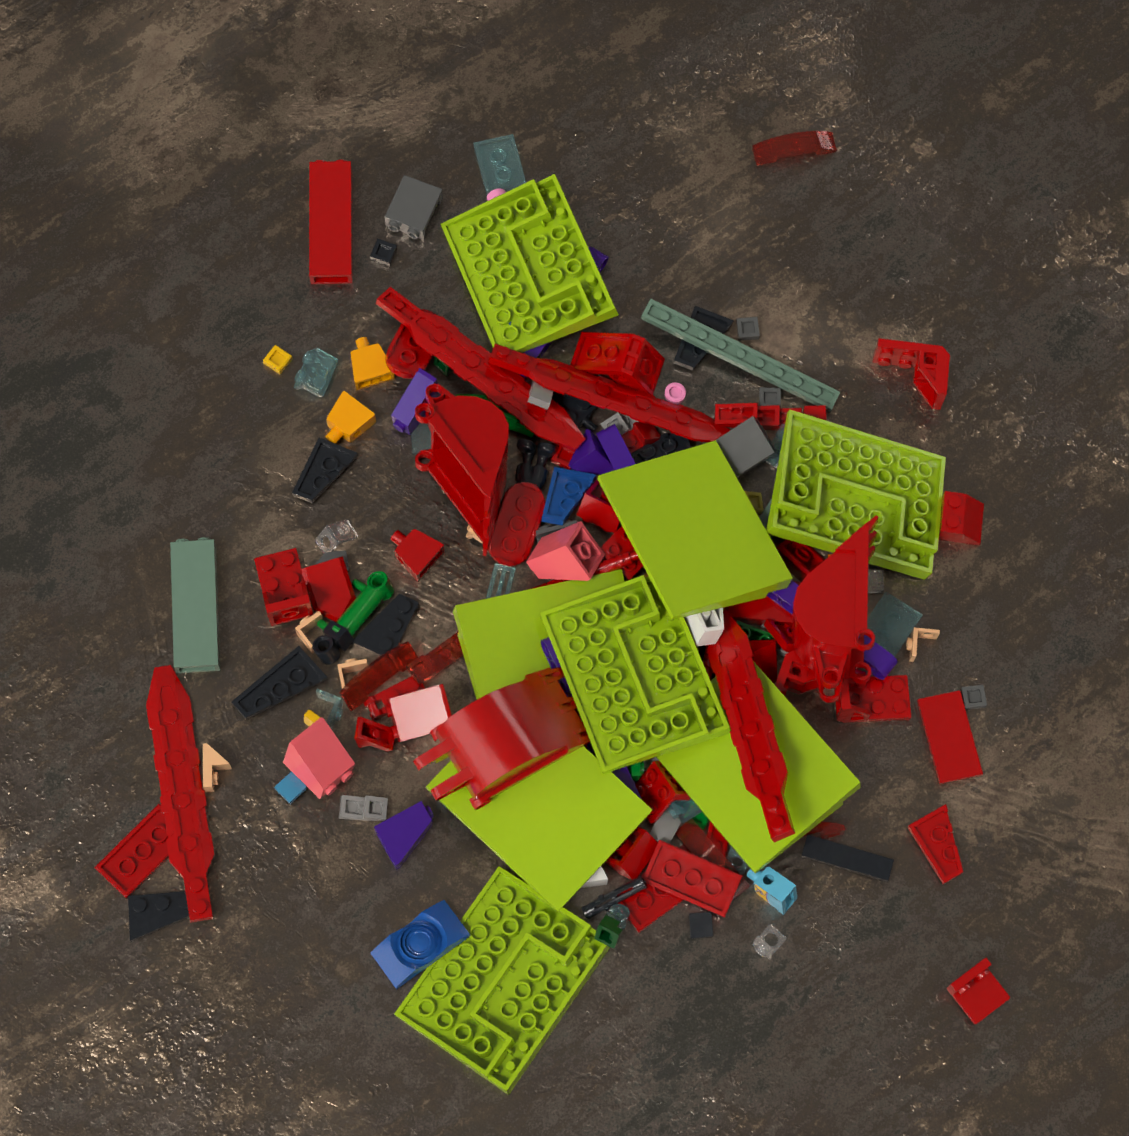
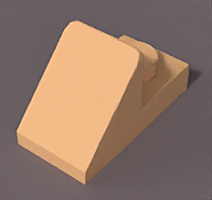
M205 743L203 744V788L205 792H215L214 785H218V772H214V770H231L232 768L228 761Z

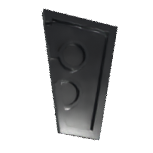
M666 432L660 436L659 440L652 444H646L632 453L631 456L634 462L638 464L691 448V445L687 438L671 432L667 434Z
M398 594L354 638L355 641L352 645L392 661L419 607V602Z

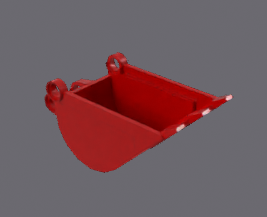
M431 384L426 388L427 403H421L415 408L416 420L420 423L428 424L431 432V448L421 450L415 456V466L420 471H429L482 541L483 556H486L506 486L509 424L504 413L492 402L476 396H454L443 386ZM432 392H439L441 395L439 397L434 398L431 397L429 394ZM426 411L425 417L420 416L419 413ZM428 458L430 462L423 464L419 462V459Z
M877 515L859 528L851 537L837 547L833 554L812 570L796 590L792 619L794 650L803 664L814 671L820 698L827 703L835 702L839 698L844 678H852L856 683L860 684L868 682L871 678V667L864 662V651L870 650L875 643V634L870 629H867L868 562L875 552V546L871 545L877 537V532L873 531L878 523L879 517ZM864 635L869 636L871 642L867 645H864ZM864 668L868 674L864 677H859L855 674V670ZM825 688H834L836 693L833 696H827L823 690Z
M549 667L525 675L523 681L505 686L475 700L430 731L434 741L436 742L439 739L440 744L414 759L413 762L418 771L433 762L436 764L449 757L458 772L430 790L436 801L467 787L472 796L469 801L474 810H478L490 803L494 796L590 742L585 727L575 711L577 707L573 697L567 698L558 682L564 678L561 667L553 669Z

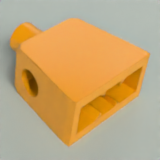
M367 337L358 338L355 341L358 349L350 352L356 391L394 380V373L387 367L386 355L380 344L370 345Z
M343 391L327 416V426L331 430L325 437L328 441L335 444L341 437L351 443L376 423L375 413Z

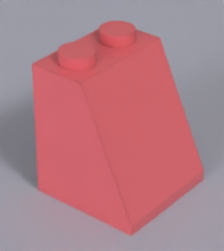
M580 521L542 537L526 563L538 579L588 581L592 578L605 553Z
M320 717L289 743L283 761L319 799L326 794L330 796L337 789L339 783L347 782L353 776L352 771L355 765L323 717Z

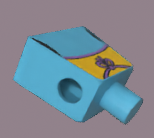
M767 866L763 871L760 870L756 874L751 869L748 871L747 877L754 881L755 892L782 915L797 900L796 885L771 867Z

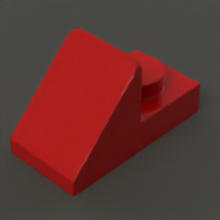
M635 422L633 423V429L621 436L630 454L646 444L656 442L660 439L661 435L654 425Z
M361 716L357 718L354 739L359 748L373 746L387 752L393 750L394 738L391 727Z

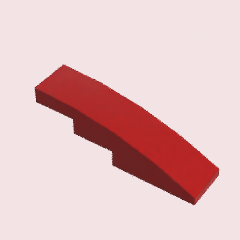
M758 403L715 404V425L735 428L753 416L759 420L764 430L784 431L789 409L802 413V408H780V405L758 406Z

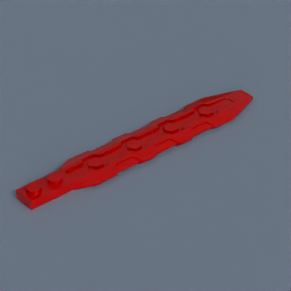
M389 287L377 298L376 304L406 326L419 347L431 356L437 357L453 369L456 375L482 391L494 404L507 410L536 436L574 451L586 440L563 407L552 399L548 410L529 403L528 398L531 385L524 381L525 379L518 373L488 363L491 353L459 332V329L444 317L422 311L392 287Z
M495 344L488 361L490 364L527 376L546 389L582 399L591 405L613 410L627 415L633 420L661 427L673 434L693 441L712 442L730 431L727 427L716 426L715 420L703 412L656 398L653 394L641 390L637 391L625 387L605 377H597L575 369L574 366L554 359L534 358Z
M723 610L724 630L716 644L708 645L707 654L712 672L716 675L720 689L722 707L726 710L730 724L731 739L738 752L745 788L761 802L770 837L773 842H777L795 834L784 796L788 769L775 736V725L772 716L769 715L764 699V688L756 672L749 638L730 614Z
M171 665L154 667L146 709L149 729L152 730L155 755L153 756L160 783V803L166 823L168 837L166 843L169 862L184 879L190 923L213 919L206 875L214 857L212 835L208 828L205 809L207 803L199 771L200 759L194 739L191 701Z

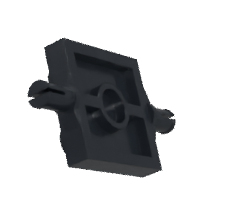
M553 391L552 400L566 410L578 428L585 426L592 433L598 429V426L590 420V416L598 409L597 406L591 405L582 399Z

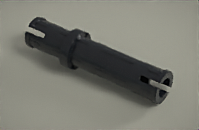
M640 875L638 878L606 895H599L598 899L582 906V911L589 920L603 911L608 912L612 906L648 888L647 884ZM633 887L632 890L617 897L621 892ZM612 898L611 901L605 903L604 905H602V906H600V907H598V908L596 907L597 905H599V904H601V903L607 901L608 899Z

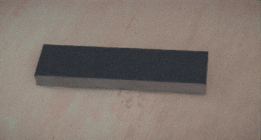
M808 834L801 857L885 882L889 881L894 859Z

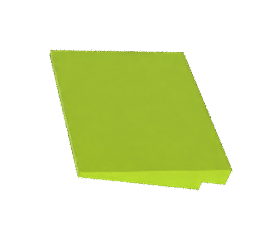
M555 174L537 183L533 179L441 223L493 347L495 344L523 353L619 315Z
M789 409L785 422L766 531L773 536L834 553L837 547L877 515L879 517L878 523L873 531L877 532V537L871 545L875 546V552L868 563L925 580L932 574L934 553L938 551L946 457Z
M716 440L598 476L597 479L672 620L765 598L769 592L786 589L792 581L793 577Z
M622 569L593 575L588 581L569 580L455 605L453 614L459 631L458 639L476 699L505 686L523 681L525 675L549 668L550 665L541 647V640L549 636L540 613L625 582Z
M639 576L540 613L603 774L730 733L729 724L684 617L671 619L649 576Z
M754 662L758 678L761 679L764 688L763 695L767 709L775 725L774 732L780 752L783 753L788 769L784 796L795 834L777 842H773L761 802L745 788L741 774V763L730 733L657 756L656 758L756 874L843 805V801L861 788V784ZM714 677L711 680V684L722 707L720 689L717 679ZM722 707V710H723V712H724V715H725V717H726V719H727V722H728V724H729L728 717H727V714H726V710H724L723 707Z
M584 746L494 796L490 803L478 810H474L469 801L472 796L467 787L439 800L557 912L652 812V809L612 772L603 774L597 758ZM452 761L426 786L428 791L458 773Z
M498 866L460 920L471 936L426 968L394 1015L509 1095L610 947L594 939L596 930L590 924L564 907L557 912L528 884Z

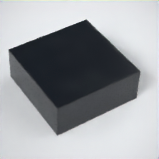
M377 238L370 255V260L390 266L396 253L397 245Z

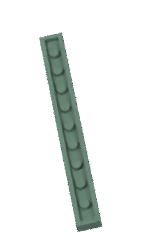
M650 299L641 316L642 320L816 406L826 405V411L831 412L840 394V391L653 299Z

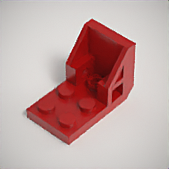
M581 332L570 365L589 374H606L620 385L653 394L665 358L645 338L636 334Z
M878 338L872 363H878L880 366L897 365L904 369L914 367L913 384L932 409H941L947 395L950 354L940 345Z
M296 548L254 558L271 626L313 615Z
M795 650L786 653L775 683L784 696L787 690L800 695L817 689L814 671L803 664Z
M858 669L855 670L857 676H866V672ZM907 675L887 676L884 680L874 676L863 684L856 683L852 678H844L839 698L835 701L837 721L849 723L910 720L911 708Z

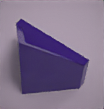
M586 429L583 435L586 440L574 452L568 466L574 471L596 475L615 471L598 437L589 429Z

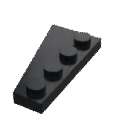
M298 646L231 703L247 720L328 680V677L304 650Z

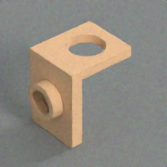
M320 611L312 616L304 617L300 621V625L295 627L298 637L312 654L314 653L313 645L304 634L315 627L319 620L323 619Z
M913 628L911 637H907L906 650H910L909 662H914L917 656V639H937L940 630Z
M352 658L346 660L345 663L337 664L343 695H347L343 674L369 669L367 659L358 660Z

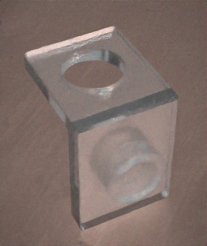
M343 520L327 525L315 539V542L323 553L333 552L338 544L354 540L358 537V534L348 520ZM324 536L330 540L329 548L325 547L323 543Z
M769 924L760 936L755 938L752 945L755 946L754 949L758 954L770 959L787 938ZM769 933L775 934L778 938V942L774 946H770L765 942V936Z

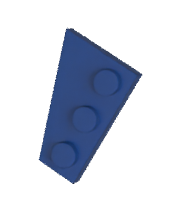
M554 467L542 522L563 526L584 497V494L595 482L596 474Z

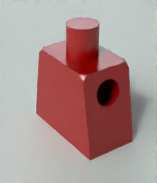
M413 529L407 536L397 530L390 538L392 542L398 545L394 551L396 559L417 582L445 552L444 545L417 529Z

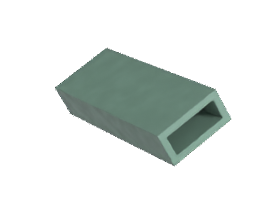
M207 537L199 538L196 541L178 539L176 542H170L174 669L176 674L221 671L216 544L214 539L211 540Z

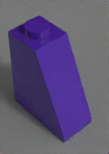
M421 368L416 372L391 414L393 426L399 432L403 433L405 431L409 435L420 424L415 418V408L421 403H427L426 388L431 384H438L435 377ZM432 392L429 395L436 398L441 394L439 392ZM426 411L420 412L419 415L425 417Z
M422 801L374 826L375 833L396 870L403 865L433 825L431 818L434 815L428 805L424 807Z

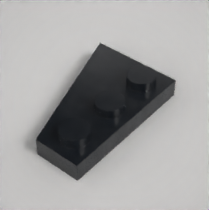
M698 306L694 307L690 317L722 334L734 322V320ZM682 340L673 363L693 371L708 352Z
M319 437L294 487L292 495L313 503L358 457V453Z
M185 891L128 896L130 942L189 918Z

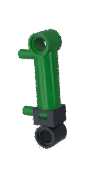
M376 571L372 573L367 579V585L358 579H354L352 586L360 590L361 593L336 622L331 620L330 623H327L323 619L317 622V626L323 630L324 635L317 637L312 647L323 664L330 665L335 663L340 658V649L346 651L355 641L352 637L382 601L389 599L394 594V586L384 572Z

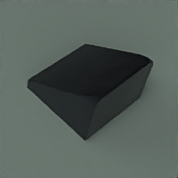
M712 912L690 913L688 916L690 938L713 937Z

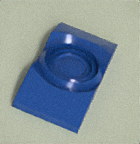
M443 900L422 911L404 928L390 934L371 952V955L397 990L471 935L446 901Z

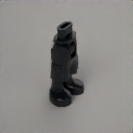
M519 439L516 446L522 453L523 463L517 465L516 484L528 482L536 485L541 490L548 474V470L545 468L546 462L556 453V446L550 443H539L536 465L532 466L537 446L530 440Z

